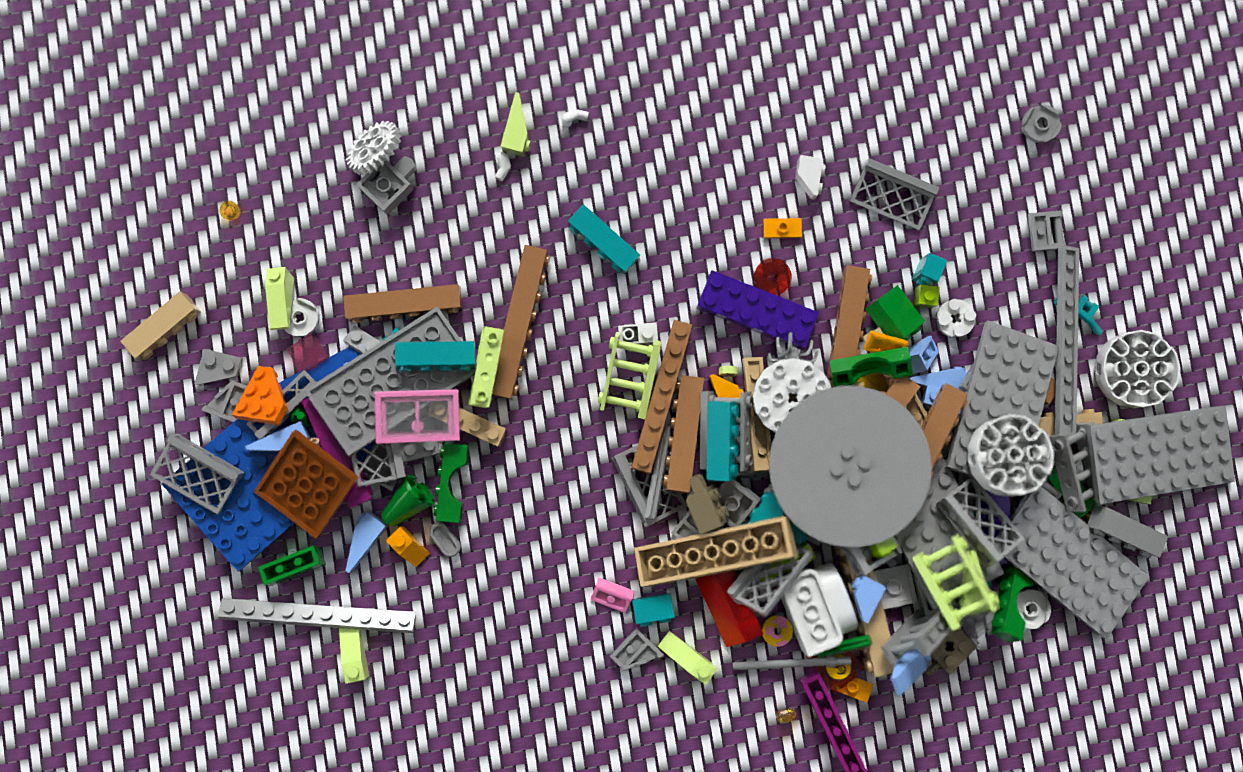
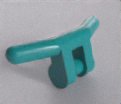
M1083 294L1079 298L1078 317L1087 323L1095 335H1101V328L1092 318L1099 305L1095 302L1091 303L1088 300L1089 298Z

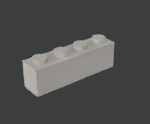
M1094 505L1087 523L1094 530V534L1101 537L1106 535L1109 537V541L1116 544L1123 543L1124 548L1131 551L1138 550L1140 551L1139 555L1150 559L1151 556L1161 557L1168 536L1110 508Z

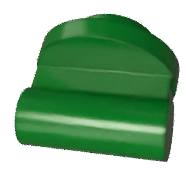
M300 406L293 410L291 422L295 424L301 421L307 427H310L312 424L305 408Z

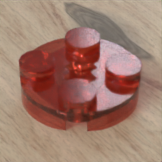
M769 258L760 262L753 275V282L756 288L777 296L787 290L792 280L789 266L782 259ZM771 272L777 275L776 282L767 279Z

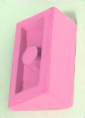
M598 578L590 600L627 613L634 591L608 580Z

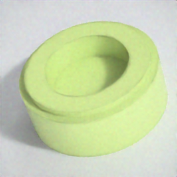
M721 366L719 368V376L734 377L738 375V368L736 366Z

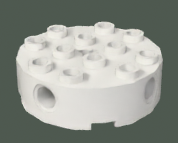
M1138 330L1117 335L1106 342L1097 355L1094 371L1097 385L1108 399L1119 406L1138 408L1156 405L1165 400L1177 386L1181 368L1176 351L1163 340V337L1154 332Z
M796 358L780 360L764 369L756 380L753 392L754 409L761 422L776 433L780 424L794 407L809 396L831 388V385L823 371L809 361ZM789 393L797 394V396L795 397L796 402H788Z
M1006 415L985 422L974 432L968 445V464L973 477L984 489L1000 496L1012 497L1037 490L1045 481L1047 475L1050 474L1053 467V448L1048 435L1042 428L1040 429L1033 423L1032 420L1025 416Z

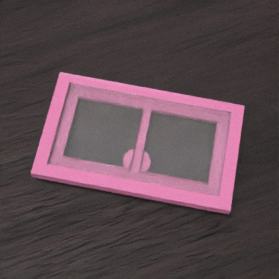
M458 389L375 392L376 443L460 440Z

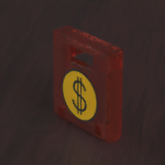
M851 651L834 654L835 657L851 656L850 665H836V667L830 668L827 666H813L834 694L838 692L836 687H834L835 684L842 689L859 675L855 669L856 667L862 672L865 671V668ZM815 654V655H812V656H810V657H808L807 655H805V657H806L807 659H809V658H819L816 654Z

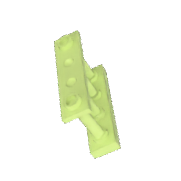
M484 326V330H482L476 359L477 368L472 379L468 405L482 408L490 406L504 333L502 329Z
M616 332L615 337H611L609 343L612 353L604 392L599 393L598 403L601 404L600 410L604 411L605 404L608 403L635 409V411L639 412L638 418L646 419L662 341L654 340L653 345L648 347L620 341V333ZM620 348L647 354L650 357L649 364L645 363V365L615 359L616 350ZM613 366L643 372V375H647L645 382L637 383L611 377ZM609 385L637 390L643 394L642 399L636 402L608 396Z
M959 534L952 537L954 544L929 556L924 555L922 551L912 557L952 631L960 628L963 617L987 606H990L992 612L996 611L999 607L997 595L995 592L991 593L967 550L969 547L964 537L960 538ZM959 551L964 562L939 574L934 573L931 567L932 563ZM969 569L975 580L950 592L944 591L941 585L942 581ZM978 587L980 588L985 597L984 599L960 610L954 609L951 603L953 602L952 599Z

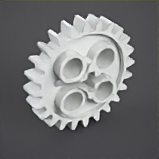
M382 121L380 124L377 122L374 127L370 126L368 131L364 130V134L358 135L359 139L353 141L355 145L349 148L351 151L347 153L349 157L346 160L348 161L347 165L358 175L361 173L365 175L367 172L371 174L373 169L377 171L379 165L384 166V161H389V156L395 154L393 150L398 149L396 144L401 142L399 140L401 137L399 134L400 130L389 121L386 123Z

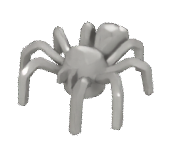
M790 332L788 335V349L785 352L781 351L779 337H776L778 353L784 356L773 359L769 353V360L777 362L782 359L796 358L808 361L802 358V356L810 354L814 341H810L807 352L801 353L800 349L792 347V333ZM818 351L815 352L814 358L809 362L814 363L817 360Z

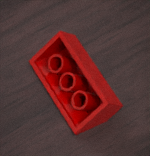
M735 570L695 578L726 647L745 643L763 635L753 610L743 604H737L727 592L738 578Z

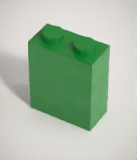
M898 285L865 309L885 335L907 341L911 338L909 334L915 335L921 330L920 326L925 322Z

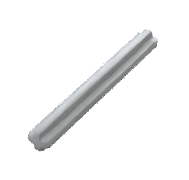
M669 426L663 427L655 456L645 511V518L651 520L656 519L669 449V436L671 437L672 432Z

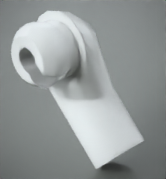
M572 109L563 114L562 125L569 127L575 119L587 121L589 112Z
M499 152L496 154L495 159L498 161L500 168L495 178L503 181L511 169L509 156L506 153Z

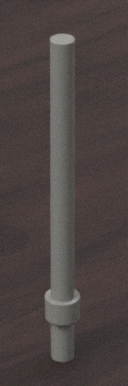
M829 655L827 658L733 662V670L827 666L830 668L836 667V665H850L851 656L835 657V655Z

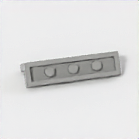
M305 370L282 390L284 394L283 399L287 392H295V397L286 403L288 409L280 425L291 416L293 410L303 405V400L308 399L304 390L317 383ZM305 376L310 383L303 389H299V381ZM254 421L246 423L259 439L269 436L280 426L266 423L258 430L253 425Z

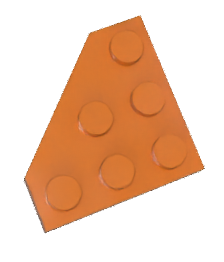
M257 367L232 416L241 420L280 425L288 407L283 399L284 394L281 384L277 380V372L273 368Z

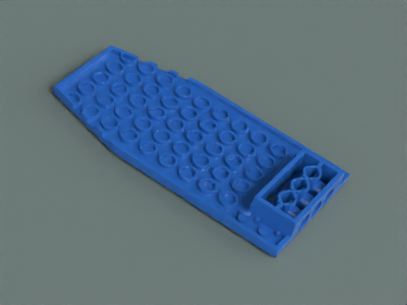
M348 347L305 369V371L318 382L344 366L346 362H350L361 355V353L352 347ZM301 372L281 381L279 384H281L282 390ZM305 376L299 381V389H303L310 383ZM287 392L284 396V401L288 403L295 397V392ZM291 416L273 433L293 425ZM241 419L234 421L204 447L207 451L245 472L242 479L237 482L220 514L214 513L170 486L161 483L238 572L295 524L254 492L279 452L247 450L245 446L260 439L246 424L249 421ZM255 422L253 425L259 430L266 423ZM306 426L310 437L318 438L313 426ZM372 441L364 448L370 451L375 443ZM360 449L357 452L359 457L357 460L363 463L368 454ZM190 459L186 462L188 471L197 468L195 460ZM182 466L174 474L183 472ZM209 468L202 469L204 480L214 478L212 470ZM198 471L188 473L191 484L200 482ZM184 474L175 476L177 485L181 487L187 486ZM226 478L219 479L221 490L228 489L231 481ZM215 481L205 483L208 494L217 492ZM201 484L192 486L194 495L198 497L204 495ZM219 495L209 496L211 504L218 507L220 503Z

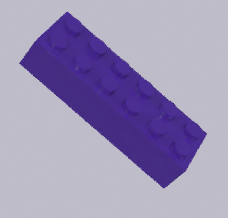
M713 270L709 274L696 309L776 340V337H779V341L788 344V335L791 332L792 346L800 350L806 347L819 314L815 310Z

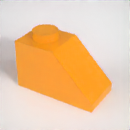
M714 374L708 377L716 397L741 398V392L744 391L739 389L738 385Z
M404 526L399 527L386 540L400 556L415 567L430 554Z

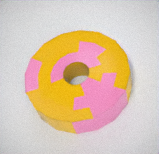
M772 615L765 619L762 624V636L771 646H784L792 638V625L783 616ZM776 627L780 628L779 634L774 633Z

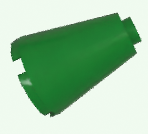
M407 475L381 513V519L385 525L395 527L435 503L432 501L434 496L430 489L423 482L419 484L415 481L417 477Z

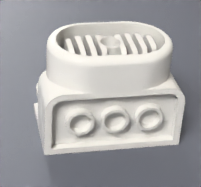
M826 563L814 569L803 568L781 597L800 648L808 657L839 645L843 634L858 628L855 611L843 581L832 563Z

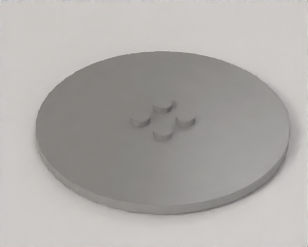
M859 386L829 388L815 393L800 402L780 424L772 443L769 459L771 485L775 497L787 517L809 536L827 544L842 547L873 545L894 536L905 528L919 512L926 499L932 472L931 454L927 439L912 414L892 397L874 389Z

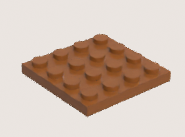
M296 429L291 433L254 492L317 539L353 488L359 476Z

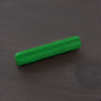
M869 635L843 640L839 645L817 653V656L825 657L869 647L872 645V640Z

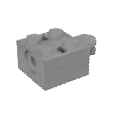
M406 156L402 157L394 166L385 160L384 166L379 165L377 171L373 169L371 174L367 173L356 185L388 216L414 190L407 179L416 171V165L411 158Z

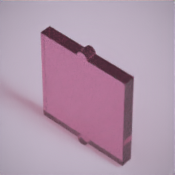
M314 332L303 339H299L297 343L287 348L300 373L303 370L308 372L313 368H317L319 364L329 358Z

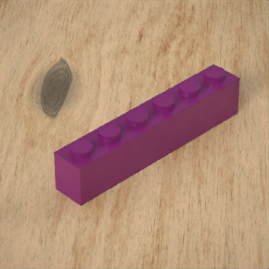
M309 398L303 400V406L323 450L354 473L351 456L347 455ZM363 468L359 473L361 482L365 481L364 477L367 476ZM355 483L345 500L349 509H353L373 500L372 495L375 493L371 485L357 487Z
M814 670L800 677L799 680L843 771L868 772L820 673Z

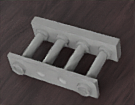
M701 391L700 469H707L708 401H737V406H741V416L737 417V425H740V437H737L736 445H740V456L736 457V464H740V471L750 470L753 464V456L751 455V408L753 407V397L751 392H741V398L716 397L715 391Z
M1094 422L1076 423V433L1071 436H1048L1053 448V457L1066 509L1070 512L1086 511L1084 501L1091 497L1095 499L1086 426L1094 425ZM1077 441L1079 453L1072 456L1070 444ZM1082 461L1084 471L1077 474L1075 463ZM1086 479L1088 490L1082 493L1079 482Z
M953 599V602L951 603L954 609L960 610L957 603ZM917 609L881 648L891 665L895 664L906 651L917 648L923 657L928 656L952 629L941 609L935 614L923 616L921 610Z

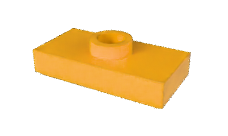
M802 218L763 219V239L802 237Z
M870 331L864 345V350L874 353L907 347L908 341Z
M849 675L844 680L832 679L829 688L867 703L874 684Z

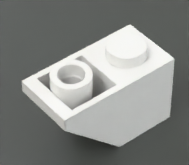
M800 155L795 178L808 196L815 200L818 194L821 195L823 183H820V177L824 176L825 165L822 164L823 158Z
M657 322L618 326L620 341L639 345H653L654 340L658 341Z

